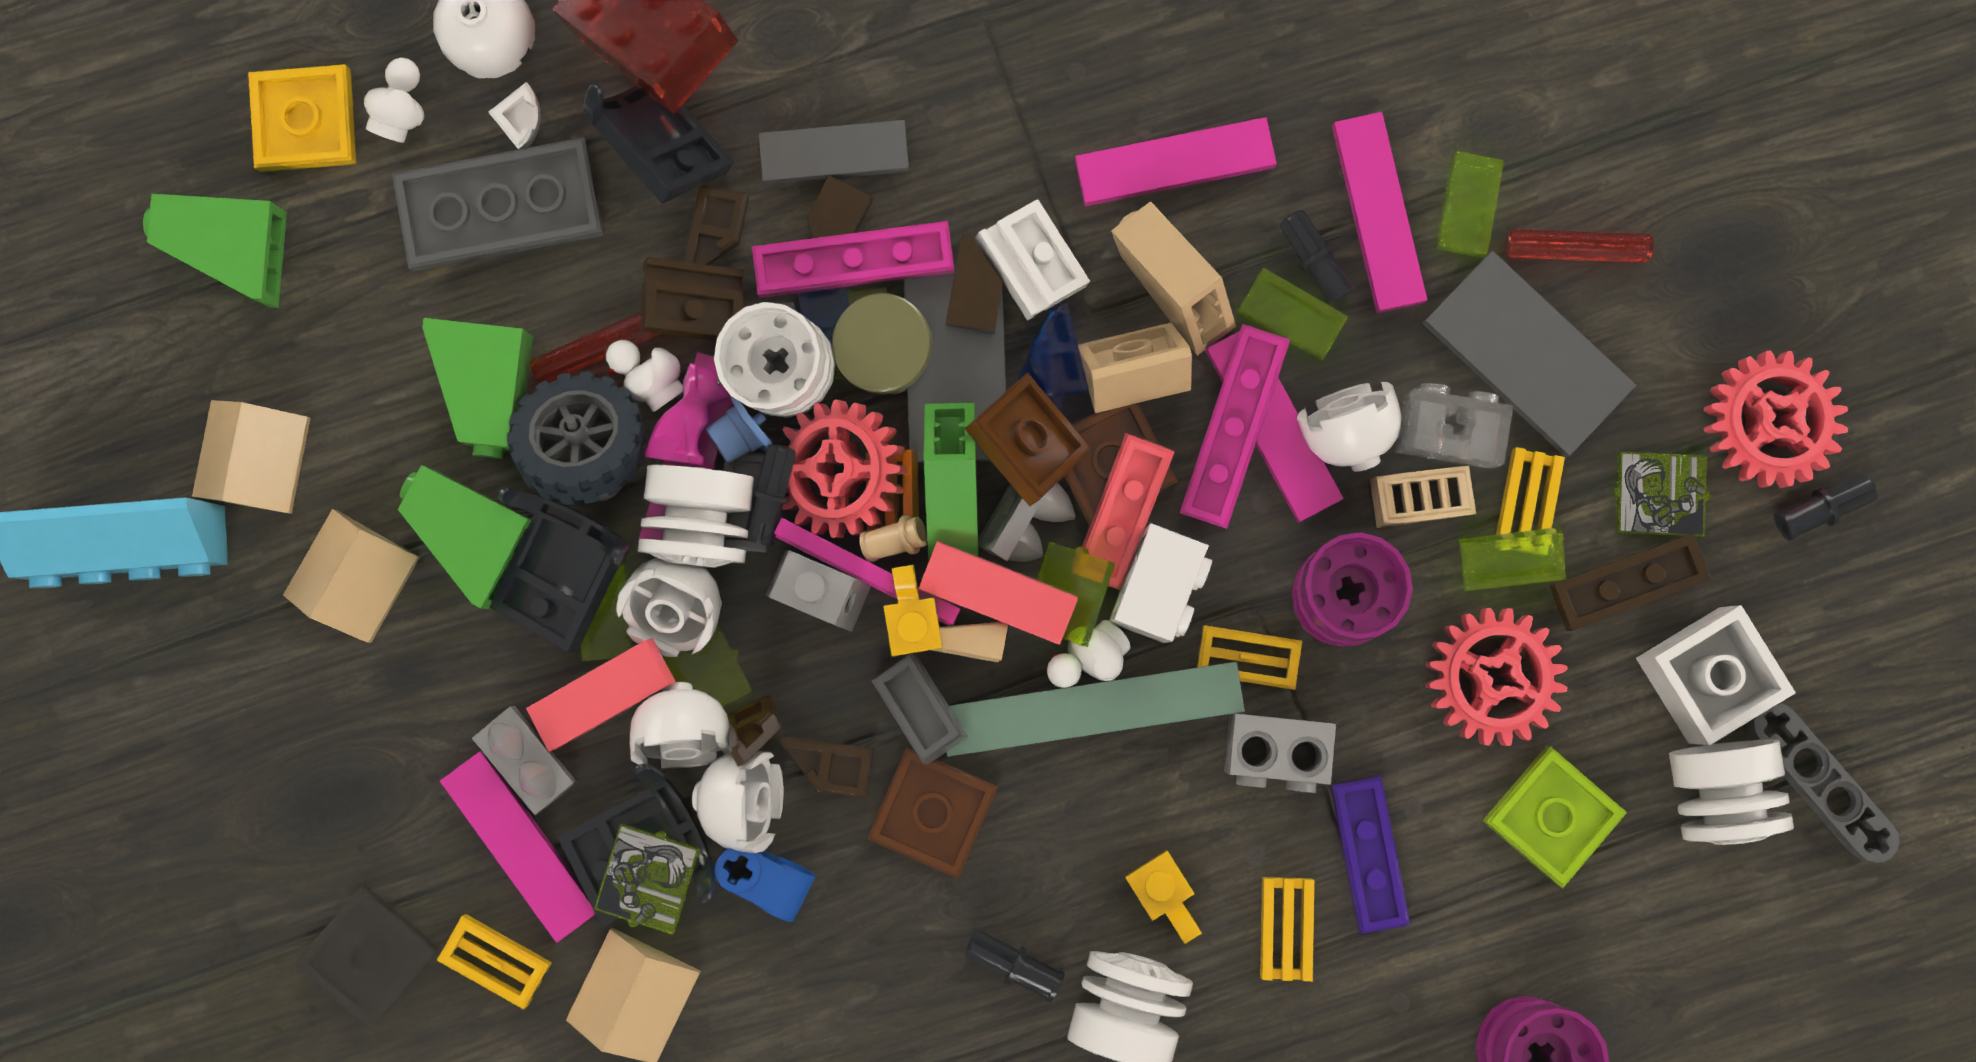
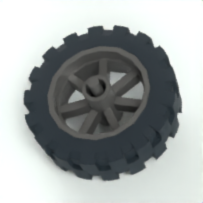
M581 372L580 376L571 377L570 373L558 375V380L548 383L547 380L535 386L536 392L531 396L526 394L519 401L520 409L517 413H512L508 423L512 432L507 433V443L519 473L531 490L536 488L539 495L544 499L551 501L554 497L559 499L561 504L574 505L575 500H584L585 504L599 501L597 496L605 493L608 496L615 494L620 490L619 485L624 480L630 482L637 473L635 468L637 463L642 464L645 458L643 443H647V435L636 402H633L631 394L625 387L622 386L619 389L615 380L607 376L599 379L591 372ZM598 416L610 422L609 424L591 428ZM560 422V429L553 428ZM610 437L603 448L593 442ZM545 439L560 441L543 453ZM570 451V462L557 461Z

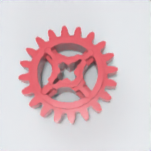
M1771 350L1758 354L1757 362L1749 356L1738 361L1739 370L1735 368L1725 370L1722 373V377L1728 385L1718 384L1711 387L1710 392L1720 400V403L1704 407V412L1717 417V422L1706 426L1704 432L1719 434L1720 440L1715 442L1710 447L1711 452L1727 450L1728 456L1722 464L1724 469L1741 464L1739 471L1740 481L1750 480L1757 474V483L1760 488L1772 486L1775 480L1779 488L1793 486L1795 478L1800 483L1812 480V469L1821 471L1830 467L1824 454L1832 455L1841 452V446L1833 441L1831 437L1848 432L1846 426L1834 421L1835 416L1847 412L1848 407L1832 404L1831 399L1836 397L1842 390L1840 387H1831L1829 389L1823 387V383L1830 373L1828 370L1813 375L1810 374L1812 358H1805L1794 365L1792 351L1779 354L1776 360ZM1767 381L1785 385L1791 391L1785 396L1777 395L1773 391L1764 393L1757 384ZM1806 410H1807V413H1808L1809 427H1808V425H1807V423H1806V418H1805V416H1806ZM1773 411H1775L1779 416L1775 421V424L1778 428H1775L1772 424V422L1776 418V415ZM1742 412L1744 413L1746 418L1745 431L1742 425ZM1771 443L1778 448L1787 446L1794 454L1789 458H1775L1762 453L1759 449L1764 444Z
M834 400L831 410L826 404L815 403V418L808 413L796 414L798 423L801 426L800 430L790 427L782 429L786 437L790 439V444L787 447L796 452L786 493H789L790 500L788 504H783L782 510L793 511L799 509L794 521L796 525L806 526L812 522L811 532L813 534L824 535L829 529L831 538H844L846 528L851 535H860L861 532H864L863 521L869 526H880L881 520L877 509L894 512L895 507L887 496L889 493L901 494L905 490L902 486L893 482V477L908 472V468L894 464L893 461L895 457L900 456L905 451V448L888 444L895 436L896 429L892 427L878 429L883 415L871 412L865 416L866 405L855 402L848 409L846 401ZM850 431L862 440L868 450L870 460L861 457L857 451L856 443L850 442ZM829 434V439L822 440L821 448L817 454L809 458L815 445L824 436ZM843 463V473L834 475V466ZM808 478L817 483L821 496L828 497L827 506L815 496ZM866 480H869L863 494L848 506L849 498H854L858 487Z
M1491 608L1481 609L1480 623L1470 613L1461 615V623L1464 630L1461 631L1456 626L1447 625L1444 630L1451 641L1450 644L1445 642H1433L1432 644L1434 650L1442 655V659L1440 661H1429L1425 664L1427 668L1439 673L1437 679L1425 683V688L1441 690L1442 693L1440 697L1431 703L1432 708L1449 707L1450 711L1445 716L1443 724L1452 726L1462 721L1459 736L1466 739L1472 737L1478 729L1479 744L1490 745L1496 733L1501 745L1511 746L1513 730L1521 740L1532 739L1529 723L1538 728L1546 729L1549 725L1546 718L1542 715V711L1560 712L1561 707L1551 699V694L1567 692L1565 685L1554 681L1556 674H1561L1568 670L1567 666L1551 662V658L1562 649L1561 646H1543V641L1547 638L1550 630L1548 628H1540L1531 633L1530 628L1533 617L1530 615L1520 617L1514 624L1513 609L1510 608L1502 609L1497 621ZM1499 636L1504 638L1500 648H1496L1492 654L1487 656L1475 655L1468 651L1473 644L1485 637ZM1521 651L1525 653L1531 666L1532 685L1522 672L1520 663L1522 656L1519 655ZM1481 668H1500L1498 675L1511 686L1492 685L1494 679L1487 675V671ZM1460 669H1462V672L1471 682V697L1473 699L1470 704L1461 691L1459 683ZM1507 697L1516 698L1523 702L1517 710L1509 715L1499 718L1487 716L1492 706H1497L1501 700Z

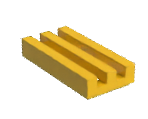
M1518 447L1512 449L1494 545L1541 555L1547 554L1565 457L1545 455L1546 453L1537 451L1530 452ZM1527 462L1531 463L1516 539L1510 537L1523 463ZM1543 466H1547L1548 470L1534 542H1531L1529 539Z
M1206 625L1202 626L1201 645H1199V658L1196 668L1208 666L1210 657L1287 669L1286 678L1243 671L1238 672L1240 682L1295 690L1302 647L1301 640ZM1214 637L1290 649L1289 659L1211 647L1212 639Z
M1262 877L1260 978L1262 980L1281 979L1282 981L1302 980L1313 982L1314 879ZM1274 888H1283L1281 968L1273 967ZM1294 889H1301L1300 968H1293Z
M467 914L461 916L437 959L438 962L522 1009L528 1007L535 990L539 988L544 974L552 964L551 961ZM465 932L471 933L533 968V973L525 971L464 936ZM456 948H461L525 984L523 991L521 992L454 954Z

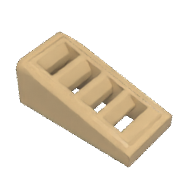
M1469 465L1384 475L1370 479L1377 528L1476 514ZM1447 479H1457L1461 506L1451 507ZM1430 481H1437L1441 505L1439 509H1433ZM1410 484H1419L1422 511H1414ZM1393 486H1400L1404 513L1396 514Z
M992 622L940 627L943 647L932 650L999 663V661H1002L1008 624Z

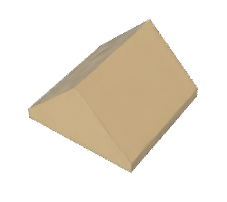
M1172 323L1077 345L1095 413L1191 390V349Z
M211 400L192 497L292 514L311 418L243 402Z
M332 509L283 596L309 618L371 643L420 557L339 511Z
M610 928L566 1021L602 1052L645 1062H658L701 971L614 928Z

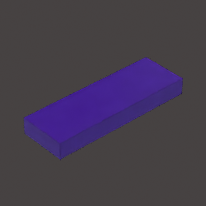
M1377 775L1331 784L1330 790L1358 932L1365 934L1410 925L1382 777Z

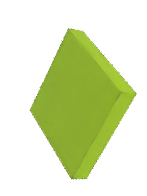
M1546 746L1482 821L1554 884L1564 888L1627 812L1551 746Z

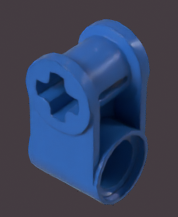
M726 848L718 858L715 866V875L720 886L754 903L763 911L788 922H794L816 878V875L805 867L783 857L775 856L765 850L763 852L750 853ZM741 855L749 859L746 868L753 873L744 872L739 879L731 875L733 866L727 863V861L735 862Z

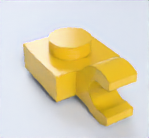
M914 565L892 568L898 603L884 606L892 656L942 648L935 597L919 599Z
M1167 850L1125 876L1152 921L1165 913L1184 944L1202 934L1182 903L1193 896L1194 892Z

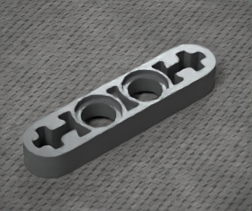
M1778 703L1745 724L1746 731L1751 740L1775 739L1780 741V747H1784L1781 750L1785 771L1783 777L1849 853L1857 859L1873 863L1885 862L1895 855L1900 842L1894 825L1793 709L1786 704ZM1764 716H1779L1781 719L1777 722L1776 726L1784 737L1795 738L1798 735L1799 738L1786 744L1778 734L1764 733L1763 730L1768 725ZM1807 748L1814 753L1817 766L1811 775L1802 777L1794 769L1793 760L1798 751ZM1836 787L1845 789L1850 797L1849 808L1841 815L1833 814L1827 806V796ZM1857 820L1863 828L1879 831L1880 833L1875 838L1879 847L1877 849L1864 848L1863 845L1868 841L1867 836L1859 827L1848 824Z

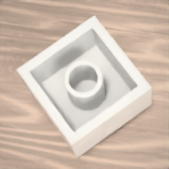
M1154 524L1147 526L1144 529L1109 621L1161 643L1173 642L1175 636H1184L1194 612V607L1187 605L1192 589L1197 590L1203 587L1212 564L1211 559L1205 558L1209 545Z
M1741 605L1717 608L1636 658L1689 744L1711 745L1796 693Z

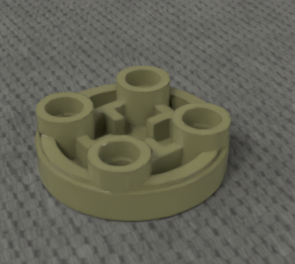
M872 294L852 303L840 316L833 333L832 350L839 370L852 384L870 393L893 395L905 391L924 373L931 358L934 334L924 315L906 299L893 294Z

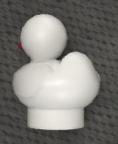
M397 58L388 64L385 71V78L389 87L369 90L364 97V106L369 114L366 125L368 131L381 137L404 143L408 130L414 129L423 122L424 111L421 105L407 93L413 90L419 82L420 73L418 67L409 59Z
M618 340L609 346L606 353V361L610 367L608 374L625 375L623 387L629 391L633 400L646 402L651 410L655 412L683 392V385L678 380L680 363L666 349L654 348L652 350V357L640 365V352L632 342Z
M1103 620L1095 628H1080L1069 638V654L1051 655V660L1047 667L1048 678L1055 686L1067 688L1078 682L1083 670L1100 681H1114L1122 671L1123 656L1130 650L1129 640L1118 626L1107 620Z

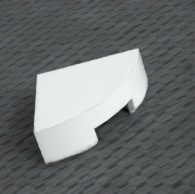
M527 82L489 111V114L518 149L528 148L532 144L539 130L541 114L538 99Z

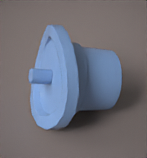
M732 396L730 397L734 406L727 410L724 416L705 428L727 464L749 451L754 452L758 448L765 453L767 446L772 444L758 427V425L766 421L762 412L751 418L744 404Z

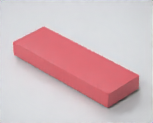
M1125 433L1074 565V574L1118 590L1122 589L1174 455L1173 450Z
M937 541L918 588L1059 645L1078 600V596L940 541Z
M651 638L639 643L526 709L548 752H551L676 683L654 639Z

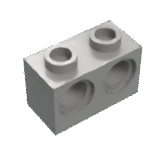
M1236 713L1229 714L1224 772L1230 775H1237L1236 785L1266 788L1267 778L1286 780V790L1316 793L1317 783L1331 785L1336 724ZM1257 736L1266 745V755L1260 763L1249 765L1242 757V746L1247 739ZM1307 741L1314 747L1316 758L1312 766L1305 770H1299L1292 761V752L1299 743Z

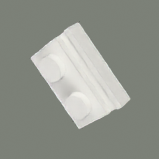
M1038 199L997 221L992 227L981 230L975 238L1027 321L1041 311L1049 309L1082 290L1090 282Z

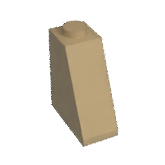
M1151 201L1140 210L1126 215L1120 224L1111 230L1122 259L1197 356L1236 327L1222 277Z

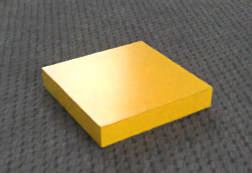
M346 64L248 72L253 160L256 170L267 172L357 164L351 69Z

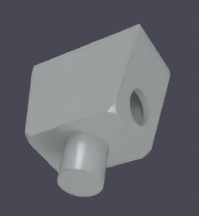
M785 550L766 592V596L852 632L871 586L797 553Z

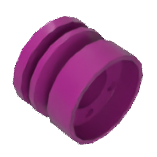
M1360 532L1340 535L1307 557L1295 573L1291 597L1294 614L1304 630L1321 643L1341 648L1361 645L1395 627L1409 608L1413 586L1410 569L1400 552L1381 537ZM1342 587L1345 589L1353 588L1356 596L1349 601L1347 599L1339 600L1336 596V591Z
M1528 995L1508 998L1492 1008L1479 1026L1475 1044L1477 1062H1609L1607 1045L1594 1024L1575 1011L1561 1007L1548 1000ZM1532 1043H1534L1535 1045L1533 1047V1050L1537 1054V1056L1533 1060H1530L1532 1054L1528 1050V1048Z

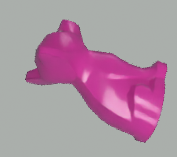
M690 363L683 380L684 398L667 410L657 421L647 448L644 451V457L703 465L705 458L699 453L698 443L701 433L708 424V407L717 401L726 400L731 396L714 371L706 367H697L695 363Z

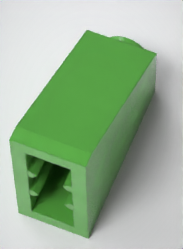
M151 194L150 208L145 211L143 218V228L147 236V243L267 307L279 308L287 212L271 201Z
M424 318L422 328L457 441L473 447L472 455L503 459V451L511 452L507 443V433L512 432L508 424L513 412H518L520 409L518 403L527 393L534 337L521 328Z
M975 403L925 404L924 477L928 559L931 558L937 541L978 556L976 442L964 429L975 419Z
M421 465L417 473L412 472L407 477L401 488L400 498L403 501L398 508L399 512L468 600L481 609L494 610L490 608V605L532 519L434 469Z

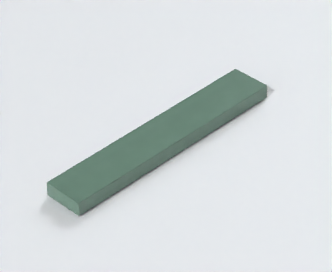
M1237 662L950 705L949 707L968 737L948 750L947 757L1245 712Z

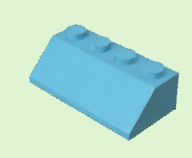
M175 498L0 512V562L8 578L29 580V588L61 587L62 578L78 576L79 584L111 583V574L128 573L129 580L160 579L161 570L178 569L179 576L210 575V566L228 565L225 506L191 498Z

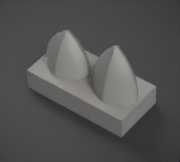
M1057 482L1039 501L1029 507L1014 487L1009 484L978 538V547L1006 561L1009 559L1025 562L1042 557V543L1030 521L1033 517L1049 522L1074 520L1076 515L1069 496Z
M515 706L507 708L472 738L534 815L541 813L577 782L552 751L548 752L542 738Z

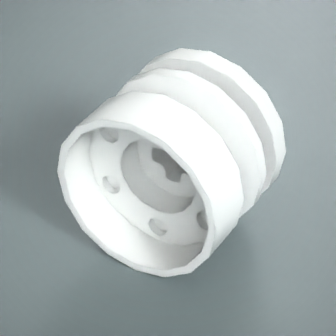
M768 302L744 307L727 320L717 337L714 355L718 378L733 398L766 415L785 418L796 416L798 413H807L814 407L815 403H820L824 399L833 383L836 365L831 343L818 326L786 305ZM778 355L786 358L785 362L789 366L784 374L777 370L778 367L773 362Z
M669 465L647 466L644 499L666 506L665 516L641 519V527L664 531L663 540L639 539L638 552L651 554L667 563L697 565L701 567L716 568L730 563H745L746 550L724 547V538H748V530L726 523L727 513L751 510L754 478L738 473Z
M1763 739L1717 743L1680 749L1669 753L1674 787L1699 789L1700 794L1699 798L1679 804V814L1703 816L1704 818L1682 824L1683 840L1710 842L1719 845L1741 844L1760 841L1773 834L1794 829L1792 813L1767 812L1769 808L1788 804L1790 801L1788 793L1763 790L1762 782L1785 775L1779 740Z
M1090 952L1087 966L1107 976V978L1083 976L1082 987L1100 997L1101 1001L1100 1004H1076L1067 1035L1068 1040L1090 1052L1119 1062H1172L1179 1035L1170 1027L1159 1022L1160 1016H1185V1005L1167 997L1166 994L1183 997L1190 996L1193 982L1173 972L1166 965L1142 956L1124 952Z

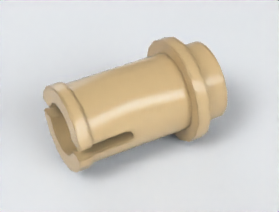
M908 515L901 516L898 523L872 531H864L860 534V547L868 562H874L880 558L906 551L914 555L920 551V547L927 545V532L922 520L918 517L911 518Z

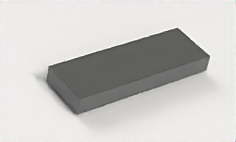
M905 120L759 133L764 185L825 180L828 175L836 179L909 172Z

